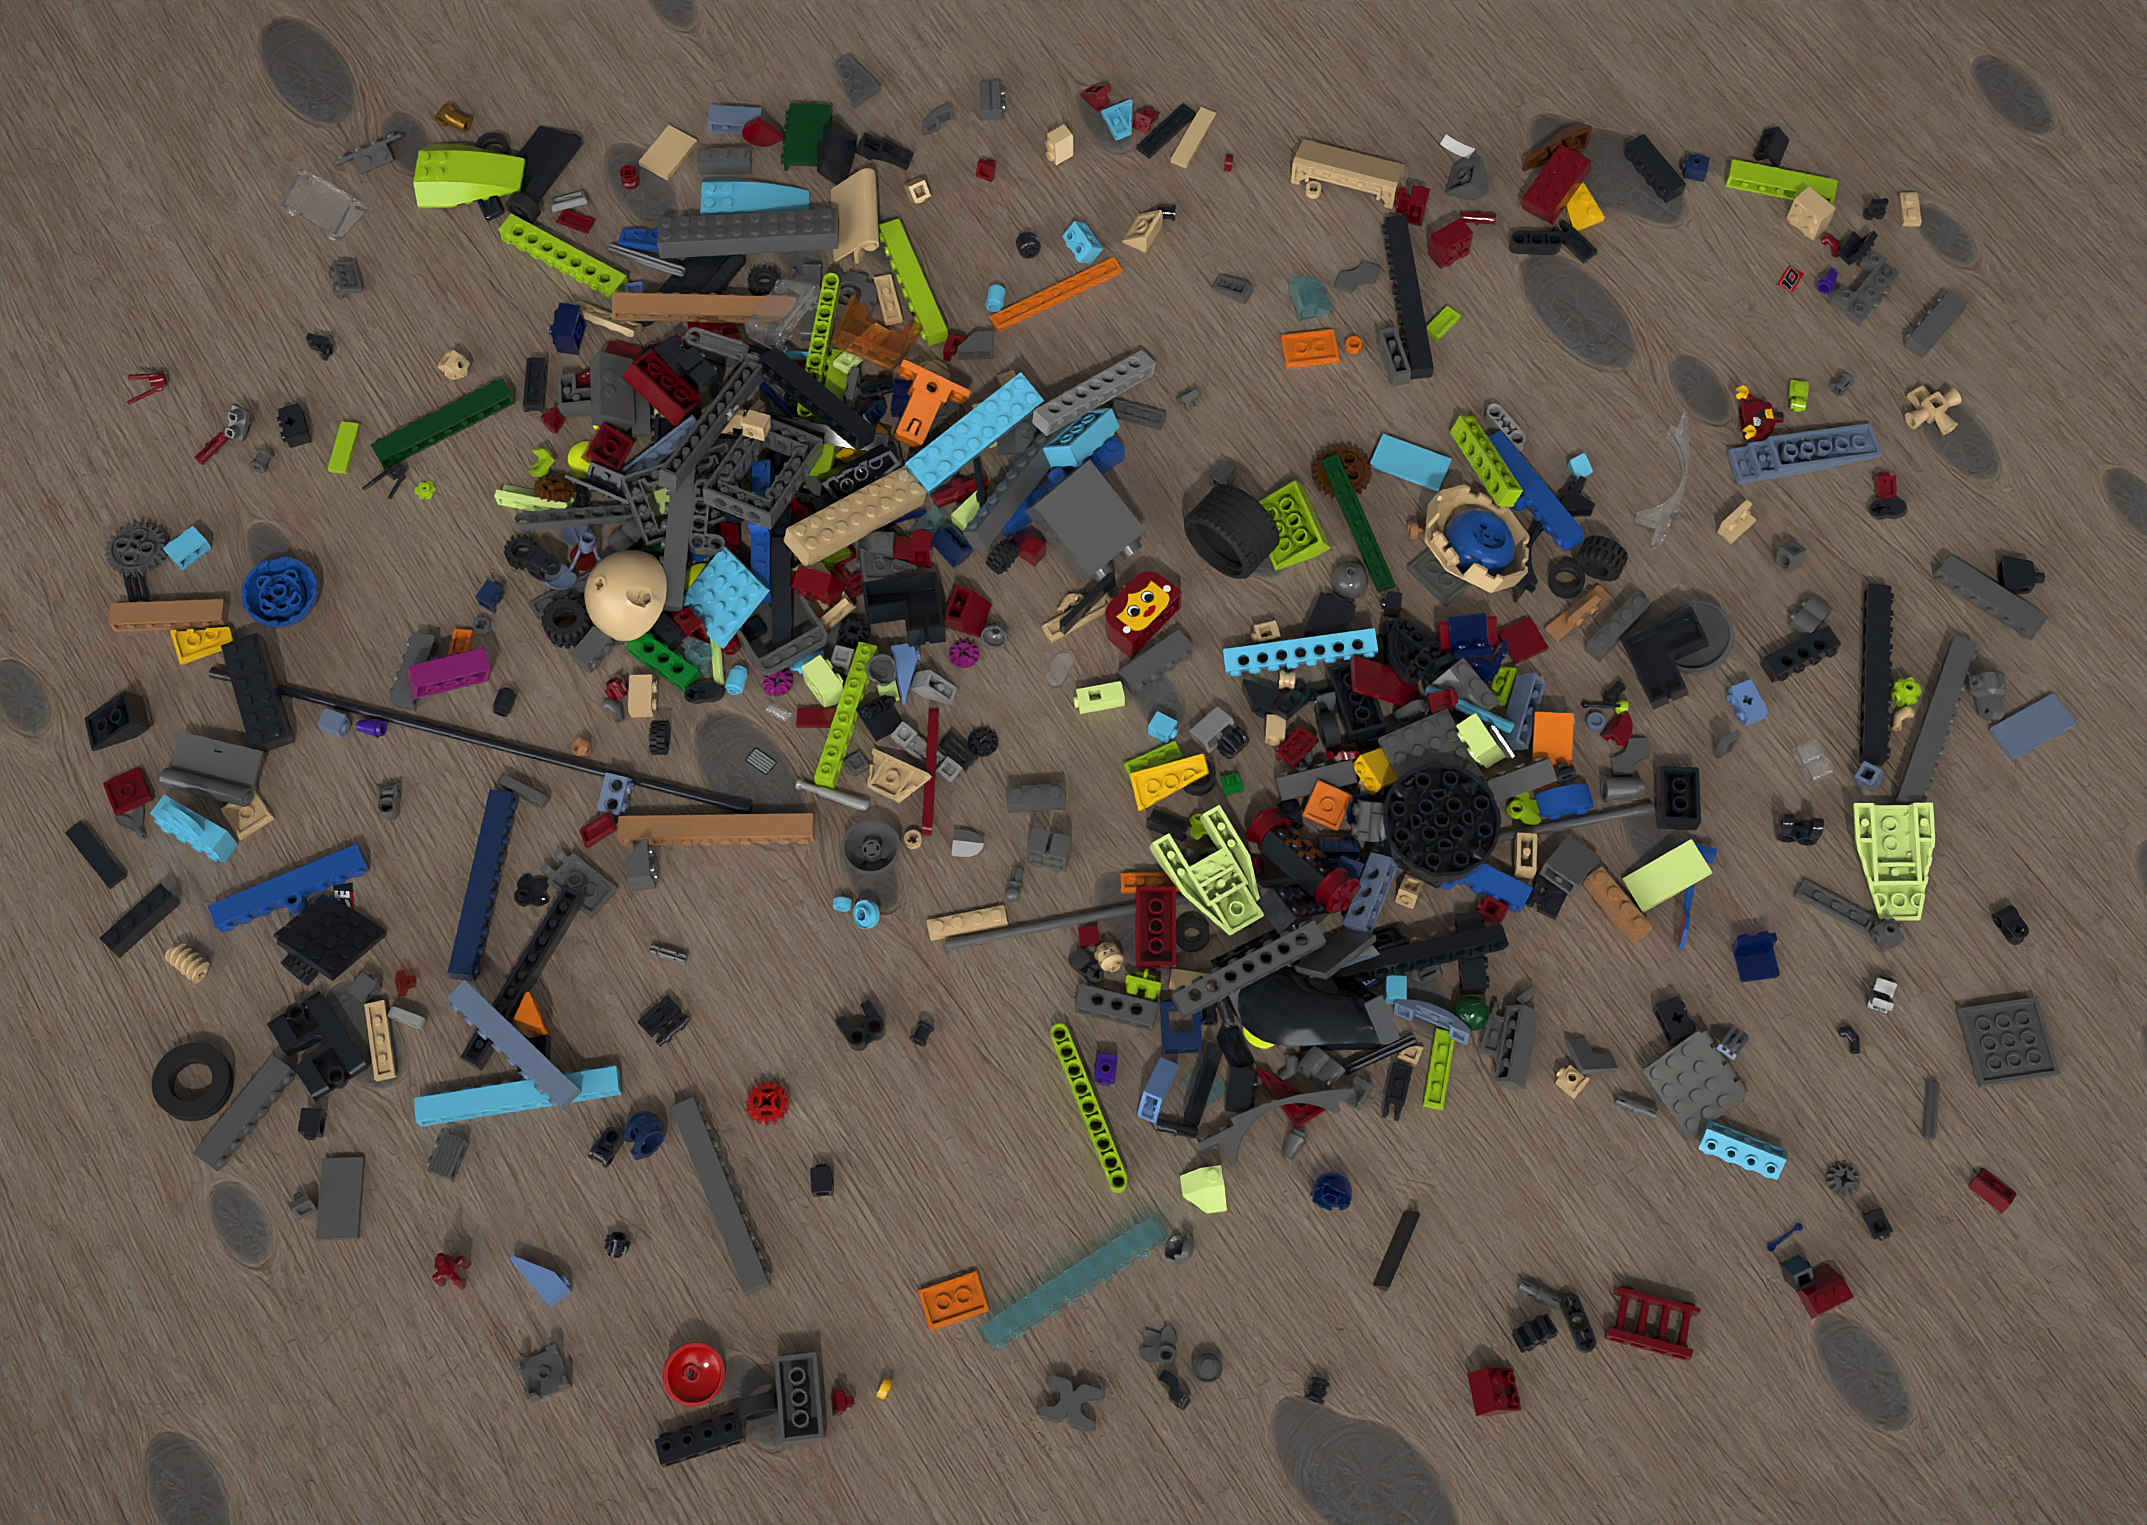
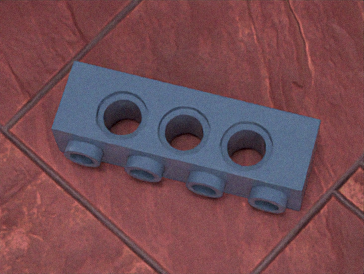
M1370 853L1369 858L1365 862L1362 876L1359 878L1361 889L1352 899L1348 912L1344 915L1343 925L1346 928L1372 934L1398 865L1391 857Z

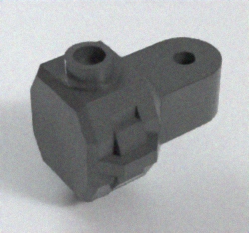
M1995 670L1971 674L1969 676L1971 694L1977 698L1980 717L1983 720L1991 721L2002 719L2005 712L2003 694L2007 691L2005 674Z

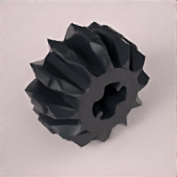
M856 617L854 621L848 618L847 624L841 623V629L838 630L840 642H844L843 644L846 648L851 646V649L858 646L859 642L868 643L867 639L870 638L869 626L865 625L863 619L858 622Z
M1236 727L1221 739L1217 749L1223 757L1231 759L1246 747L1250 738L1244 730Z

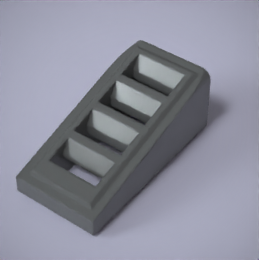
M1223 274L1218 276L1212 286V290L1242 304H1246L1253 293L1251 283Z

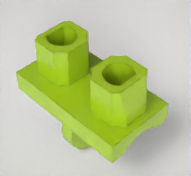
M1145 968L1144 973L1137 971L1136 976H1126V993L1137 996L1139 989L1146 991L1144 998L1155 1000L1157 995L1161 993L1162 983L1155 982L1156 976L1149 974L1150 968Z

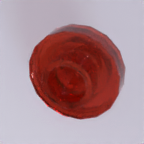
M578 545L570 552L571 563L577 554ZM594 551L588 554L581 552L574 568L580 571L592 569L598 561Z

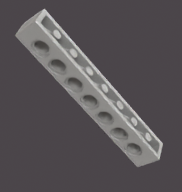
M1143 350L1132 353L1129 357L1118 361L1110 368H1106L1101 373L1091 376L1087 381L1077 384L1071 390H1067L1062 395L1052 398L1046 404L1038 406L1033 412L1032 423L1048 436L1153 376L1156 362Z

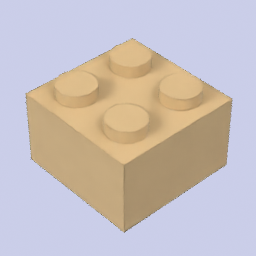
M1808 186L1794 199L1786 219L1793 226L1801 230L1805 236L1814 240L1828 228L1836 208Z

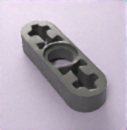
M502 774L496 782L504 790L513 792L514 795L539 808L544 809L549 802V799L542 793L507 775Z

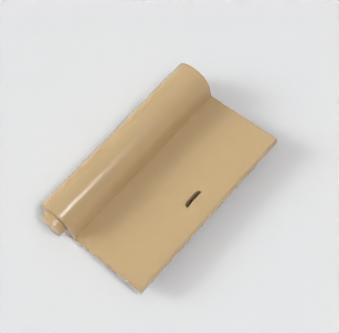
M865 168L830 189L831 208H836L838 219V249H833V260L835 262L859 247L867 251H874L879 247L876 173L873 169Z

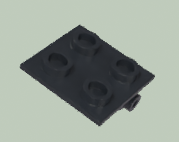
M883 695L856 709V712L876 742L892 734L902 723L900 716L893 707L896 702L894 696Z

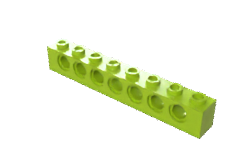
M512 213L499 227L501 238L507 244L511 243L520 251L530 253L533 258L543 260L548 266H554L561 273L572 276L579 283L587 284L594 291H600L609 299L612 298V292L625 291V284L629 283L625 274Z
M863 642L858 643L814 776L816 786H823L832 790L836 788L844 764L843 760L846 758L859 718L856 709L863 706L871 681L866 674V666L869 660L878 654V648L875 645Z

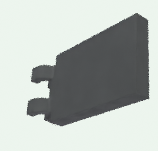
M558 848L553 854L561 865L554 870L547 863H544L540 868L542 873L549 878L547 884L558 893L561 892L564 885L582 893L585 901L580 910L593 919L618 889L577 855L572 853L570 856H567Z

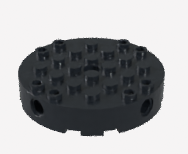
M1428 763L1407 771L1393 784L1383 802L1379 828L1386 851L1401 869L1421 880L1447 883L1470 876L1487 861L1495 849L1500 836L1501 814L1494 799V794L1486 783L1473 772L1458 765ZM1437 820H1441L1444 825L1437 824Z

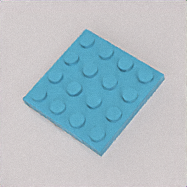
M724 546L723 550L714 556L684 594L682 609L689 608L697 615L706 627V634L720 648L724 649L770 590Z

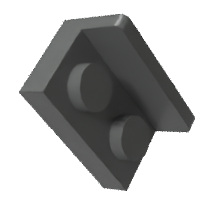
M333 260L331 268L328 270V275L333 281V292L336 293L337 298L342 299L344 293H361L363 288L355 261Z

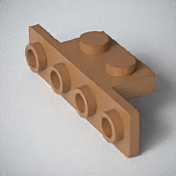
M1597 585L1545 627V632L1556 642H1559L1573 629L1583 625L1589 616H1594L1600 610V607L1611 599V596L1600 585Z

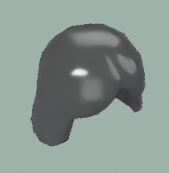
M884 653L873 656L866 666L868 678L880 686L890 685L897 676L893 657Z

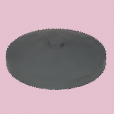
M1689 600L1672 607L1662 619L1690 606L1693 607L1708 639L1709 646L1674 662L1679 672L1703 674L1716 669L1728 658L1734 645V629L1729 616L1719 606L1704 600Z

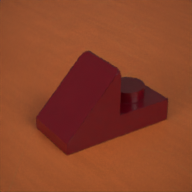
M1095 84L1080 93V95L1092 108L1099 111L1110 103L1107 93L1112 90L1109 84Z

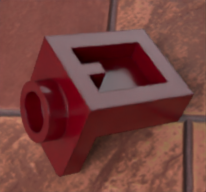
M948 334L943 349V361L951 362L952 356H955L957 353V347L966 340V337L960 334Z
M1879 472L1878 476L1873 477V480H1876V499L1897 498L1896 475L1890 476V472Z

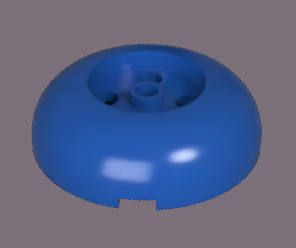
M1478 508L1465 509L1454 515L1447 523L1445 528V535H1447L1449 542L1447 548L1452 547L1460 557L1459 564L1466 570L1474 563H1477L1488 569L1487 574L1496 576L1497 574H1502L1511 565L1515 555L1514 537L1507 524L1494 513Z
M279 557V559L272 561L266 560L254 567L243 582L241 589L243 607L252 619L264 626L272 628L292 626L303 620L313 609L318 596L316 578L311 569L297 559ZM267 597H273L272 601L268 602Z

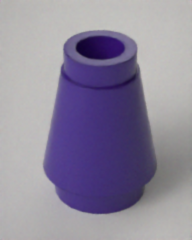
M1828 269L1817 281L1819 292L1828 294L1834 290L1838 275L1836 269Z
M382 719L359 720L356 724V729L358 732L379 738L386 734L387 724Z

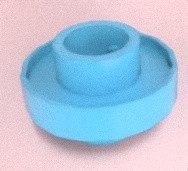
M861 900L855 905L853 918L857 926L862 929H869L875 927L878 923L880 912L878 906L872 900Z

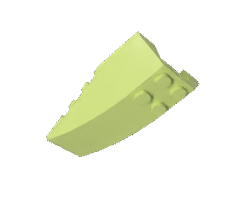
M1854 803L1855 843L1879 920L1884 918L1886 920L1894 918L1895 921L1921 920L1925 899L1924 893L1929 878L1928 872L1932 862V851L1935 846L1933 803H1912L1910 805Z

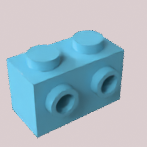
M1074 221L1062 235L1067 247L1075 254V259L1080 263L1091 264L1104 249L1084 222Z

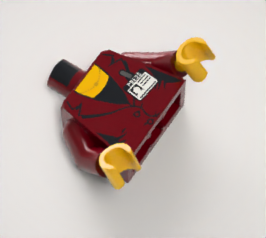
M1745 385L1736 388V391L1739 392L1736 394V398H1742L1737 410L1743 440H1764L1773 432L1775 423H1783V412H1773L1770 402H1765L1751 395Z

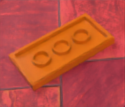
M1534 712L1532 760L1544 756V759L1550 758L1554 770L1558 769L1557 764L1563 762L1571 765L1574 713ZM1555 781L1535 789L1549 790L1561 787L1563 783L1558 784Z

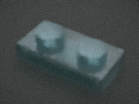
M934 505L909 529V533L912 535L913 530L926 529L932 531L933 535L939 526L948 521V516Z

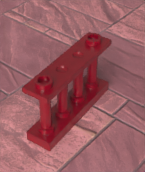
M1621 1285V1287H1617L1614 1290L1613 1295L1620 1296L1621 1299L1616 1324L1613 1328L1610 1327L1606 1331L1605 1340L1689 1361L1692 1358L1693 1349L1688 1348L1686 1344L1691 1315L1697 1316L1701 1308L1695 1307V1304L1691 1302H1683L1682 1304L1633 1291V1288L1630 1286ZM1629 1299L1641 1302L1637 1329L1634 1333L1626 1332L1624 1328ZM1650 1305L1662 1307L1658 1333L1654 1339L1646 1337L1645 1334ZM1670 1310L1683 1313L1678 1342L1675 1344L1668 1343L1667 1339H1665Z

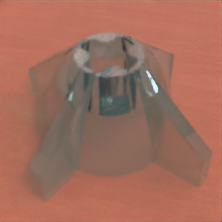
M687 636L682 640L687 648L683 657L685 661L694 663L699 668L702 676L705 677L710 673L713 649L708 643Z

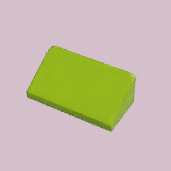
M1498 666L1490 686V690L1500 701L1498 704L1508 706L1516 676L1520 675L1515 667Z

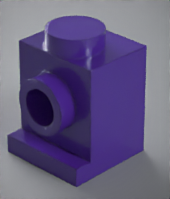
M1097 1053L1095 1082H1098L1099 1085L1110 1086V1084H1115L1118 1055ZM1103 1067L1110 1068L1107 1072L1102 1070Z

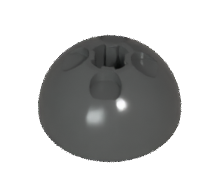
M875 819L856 823L846 832L842 841V854L848 866L857 873L867 876L879 875L889 870L895 864L900 852V841L896 831L889 824Z

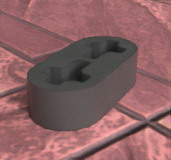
M1415 700L1395 711L1396 723L1399 724L1400 720L1412 721L1425 713V703L1423 700Z

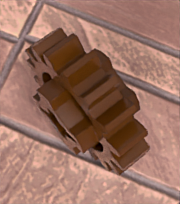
M552 474V477L545 475V478L539 477V480H535L534 493L541 500L547 499V502L551 500L555 503L558 500L564 502L565 499L570 500L571 496H574L575 484L568 481L569 479L562 478V475Z

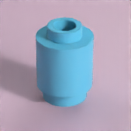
M994 284L988 288L985 304L986 308L991 312H999L1003 307L1006 290L1001 285Z
M736 665L730 670L724 686L728 693L737 695L743 692L748 678L746 668Z

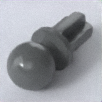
M1013 867L1010 881L1007 882L1010 887L1005 891V898L1009 902H1016L1020 898L1018 888L1023 887L1021 882L1024 869L1021 867Z

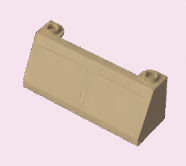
M1303 139L1293 161L1291 183L1299 185L1303 179H1305V182H1308L1309 178L1342 185L1377 194L1376 200L1383 199L1385 202L1384 207L1393 209L1405 165Z

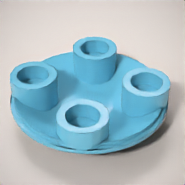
M820 648L791 664L790 669L801 674V667L817 656L821 655L825 659L823 655L824 650Z

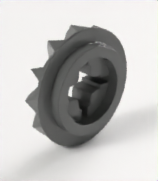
M1839 1163L1828 1170L1826 1182L1829 1189L1836 1195L1850 1196L1858 1189L1860 1176L1856 1173L1855 1168L1850 1167L1848 1164ZM1845 1173L1846 1179L1849 1182L1844 1183L1842 1186L1841 1179H1838V1177Z

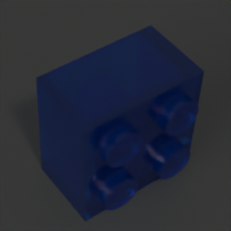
M559 302L558 309L554 311V323L550 325L549 334L552 336L553 345H555L559 353L579 354L587 326L580 305Z

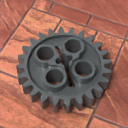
M137 522L134 527L129 523V528L127 529L122 526V531L116 530L117 535H110L112 541L106 542L108 547L104 550L107 553L105 557L108 564L114 571H118L120 575L125 573L126 577L130 573L136 577L139 572L144 576V571L147 570V572L151 573L150 568L157 569L156 563H163L161 558L166 557L163 548L168 544L159 528L155 529L153 524L148 527L146 522L142 526Z

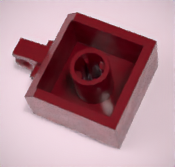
M805 567L798 569L796 574L791 573V587L797 590L798 595H803L805 599L813 602L816 599L827 606L837 605L840 602L846 584L833 575Z

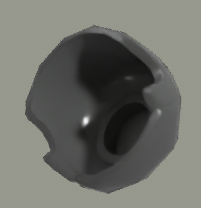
M1184 1232L1181 1233L1183 1235L1174 1234L1165 1249V1258L1177 1264L1186 1262L1194 1252L1195 1242L1189 1234Z

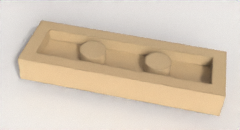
M891 274L874 277L885 326L902 323L903 319Z

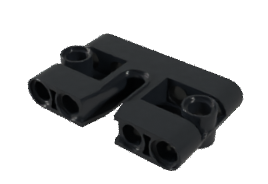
M320 991L306 998L301 1003L291 1004L284 1014L266 1023L287 1056L307 1050L316 1043L321 1042L319 1048L308 1054L294 1067L315 1101L336 1088L341 1089L345 1087L350 1079L369 1068ZM302 1011L299 1017L294 1018L297 1012ZM341 1074L338 1080H333L335 1075Z

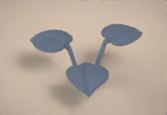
M589 526L565 527L562 529V539L570 546L578 544L577 554L570 568L560 563L561 569L557 574L548 575L545 573V583L554 589H568L577 580L576 574L571 571L581 552L588 554L594 551L595 557L599 562L615 552L603 551L600 557L597 552V546L594 545L595 536ZM553 563L552 565H549L548 567H549V568H550L551 566H552V567H555V564Z

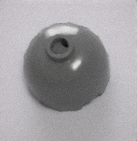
M1355 562L1339 564L1334 569L1330 580L1333 592L1339 598L1345 600L1361 597L1368 586V575L1364 567Z

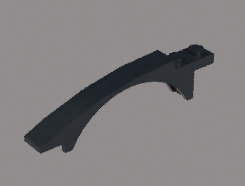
M744 409L743 416H746L750 409ZM760 412L770 415V418L822 438L823 444L853 448L824 424L794 419L776 412ZM875 433L874 442L860 450L871 451L882 445L888 448L890 435Z
M1581 475L1577 481L1573 480L1568 487V493H1563L1559 498L1560 503L1572 517H1590L1596 505L1580 495L1587 480ZM1540 521L1527 546L1529 557L1525 562V566L1528 567V573L1515 586L1513 602L1515 603L1525 590L1533 593L1538 583L1532 567L1531 552L1537 537L1544 531Z
M786 507L773 526L771 543L773 651L789 643L793 638L791 612L792 551L784 542L786 529L792 526V507Z

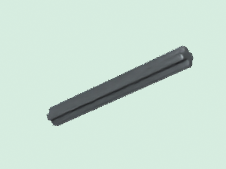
M610 243L607 248L610 254L683 277L686 273L684 266Z

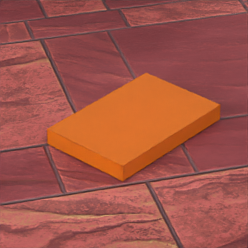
M1334 329L1280 335L1286 369L1340 362Z
M977 1270L917 1290L930 1331L990 1311Z

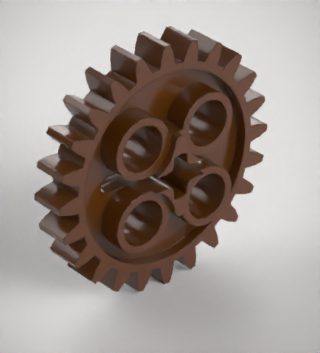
M1343 443L1342 448H1339L1338 444H1335L1334 449L1329 445L1328 451L1322 449L1321 455L1317 454L1316 460L1313 461L1312 479H1315L1314 485H1319V491L1324 489L1325 496L1331 493V498H1334L1335 495L1320 461L1338 454L1355 494L1357 492L1361 495L1362 489H1367V484L1370 483L1372 471H1370L1371 464H1368L1369 458L1364 459V452L1358 454L1359 448L1352 450V445L1346 448L1345 443Z

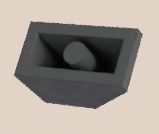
M975 331L957 347L958 360L994 359L993 331Z
M875 531L859 539L857 557H859V549L862 548L868 553L874 555L878 553L883 555L884 558L893 559L894 532Z

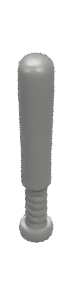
M801 778L796 782L795 788L797 790L804 789L858 810L867 811L869 809L870 802L866 799L823 786L819 787L804 782Z

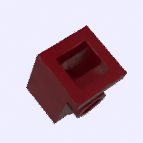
M1487 896L1485 901L1481 899L1476 910L1478 913H1481V919L1493 925H1501L1509 906ZM1492 910L1494 912V915H1491L1487 911Z

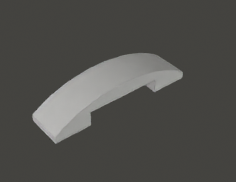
M902 721L891 734V738L925 767L927 742ZM936 751L935 774L951 783L963 768L951 758H946Z

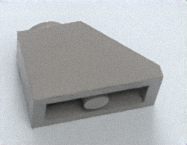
M925 670L915 673L910 689L923 698L951 705L957 687L933 671Z

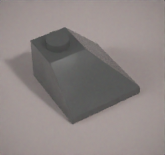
M1477 156L1453 164L1445 193L1467 200L1484 197L1489 180L1483 158Z

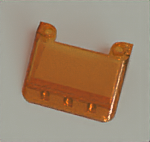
M851 295L833 334V345L840 350L887 370L895 369L918 339L922 329L918 323L913 321L911 326L904 329L901 336L865 321L868 315L867 307L860 303L855 296Z

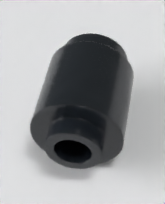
M507 687L498 690L492 706L494 714L507 717L511 713L517 697L514 694V690Z

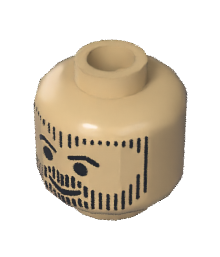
M1104 942L1097 947L1095 959L1100 967L1106 972L1117 971L1124 961L1118 946L1115 943Z

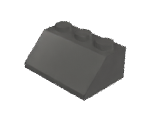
M1464 658L1430 684L1442 691L1453 688L1458 698L1486 711H1490L1500 702ZM1454 708L1449 709L1460 723L1470 717V715Z

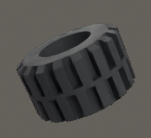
M1591 535L1583 541L1575 562L1588 576L1601 581L1611 582L1619 578L1627 562L1628 553L1619 543L1612 539Z
M560 597L561 600L558 601L554 599V603H549L547 605L548 609L543 610L544 616H541L544 631L554 645L557 644L560 648L565 646V649H570V646L573 645V648H575L592 628V620L588 615L586 606L579 599L576 598L574 600L573 597H568V599ZM564 618H576L575 623L570 627H558V624Z

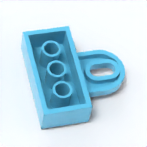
M163 795L150 813L155 819L154 823L160 826L163 832L168 835L171 833L176 835L175 838L184 844L188 842L199 853L204 851L207 853L206 856L215 862L219 860L225 863L238 846V843L227 830L166 795Z

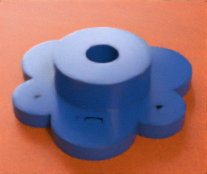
M689 549L687 551L688 555H690L689 559L696 563H702L704 559L708 558V555L694 554Z

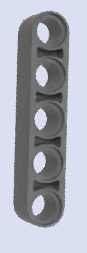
M821 263L803 264L801 341H811L822 287Z

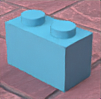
M194 526L184 530L180 536L170 541L163 548L168 557L181 571L212 549L207 540Z

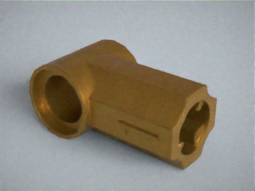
M444 103L434 116L440 125L444 127L449 125L462 132H468L472 123L471 118L457 112L453 106Z

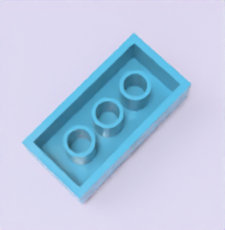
M1112 408L1093 409L1072 421L1043 447L1050 466H1061L1062 468L1066 466H1080L1085 458L1091 456L1096 448L1102 446L1107 438L1113 436L1120 426Z

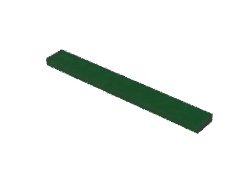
M1335 454L1320 461L1377 593L1394 588L1396 584L1339 455Z

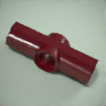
M982 473L984 490L989 489V486L985 476ZM975 476L966 480L962 478L956 479L948 487L931 493L935 506L941 508L954 502H965L977 491Z

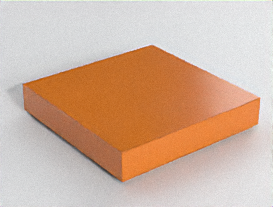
M1317 780L1304 807L1302 816L1338 831L1353 795Z

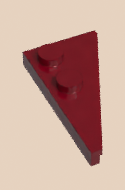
M1260 1068L1256 1070L1257 1075L1275 1101L1299 1094H1306L1300 1092L1299 1089L1289 1083L1282 1082L1273 1077V1074L1267 1071H1263ZM1305 1103L1279 1106L1296 1130L1327 1111L1322 1107Z

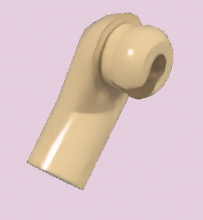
M1904 706L1896 711L1893 716L1892 729L1895 731L1902 730L1903 720L1905 718H1913L1915 711L1910 706Z

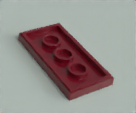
M1355 655L1350 658L1352 691L1399 706H1405L1412 701L1419 700L1418 683L1416 685L1406 684L1392 667Z

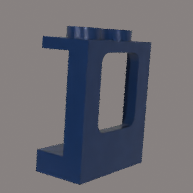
M1172 999L1160 1002L1161 1053H1202L1201 1010L1193 1014L1192 1032L1172 1033L1169 1030V1012H1176L1178 1009Z

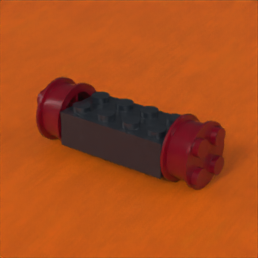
M1272 807L1265 811H1259L1245 833L1247 840L1250 843H1256L1260 852L1264 853L1311 896H1315V900L1318 903L1325 904L1329 913L1333 914L1340 910H1347L1352 903V899L1361 889L1359 880L1355 877L1351 878L1348 875L1347 869L1330 862L1323 852L1313 847L1312 842L1299 835L1300 832L1291 827V821L1286 817L1282 818L1277 808Z

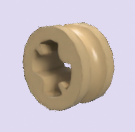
M1317 181L1308 182L1305 190L1306 196L1311 199L1318 198L1321 194V184Z
M909 830L904 835V842L907 848L917 849L921 846L922 838L918 831ZM911 836L917 837L916 843L909 842Z

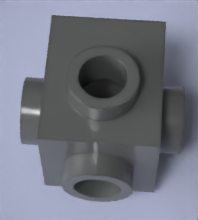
M1884 918L1875 923L1876 926L1871 931L1873 941L1879 945L1882 952L1899 946L1905 940L1902 927L1899 923H1896L1894 918L1889 920Z

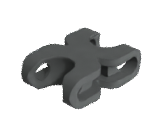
M1048 1375L1045 1380L1046 1385L1060 1394V1401L1053 1407L1039 1406L1036 1415L1053 1423H1061L1068 1417L1069 1424L1073 1429L1088 1433L1095 1432V1422L1084 1417L1081 1413V1408L1088 1401L1102 1402L1105 1399V1392L1085 1384L1080 1385L1073 1391L1070 1380Z

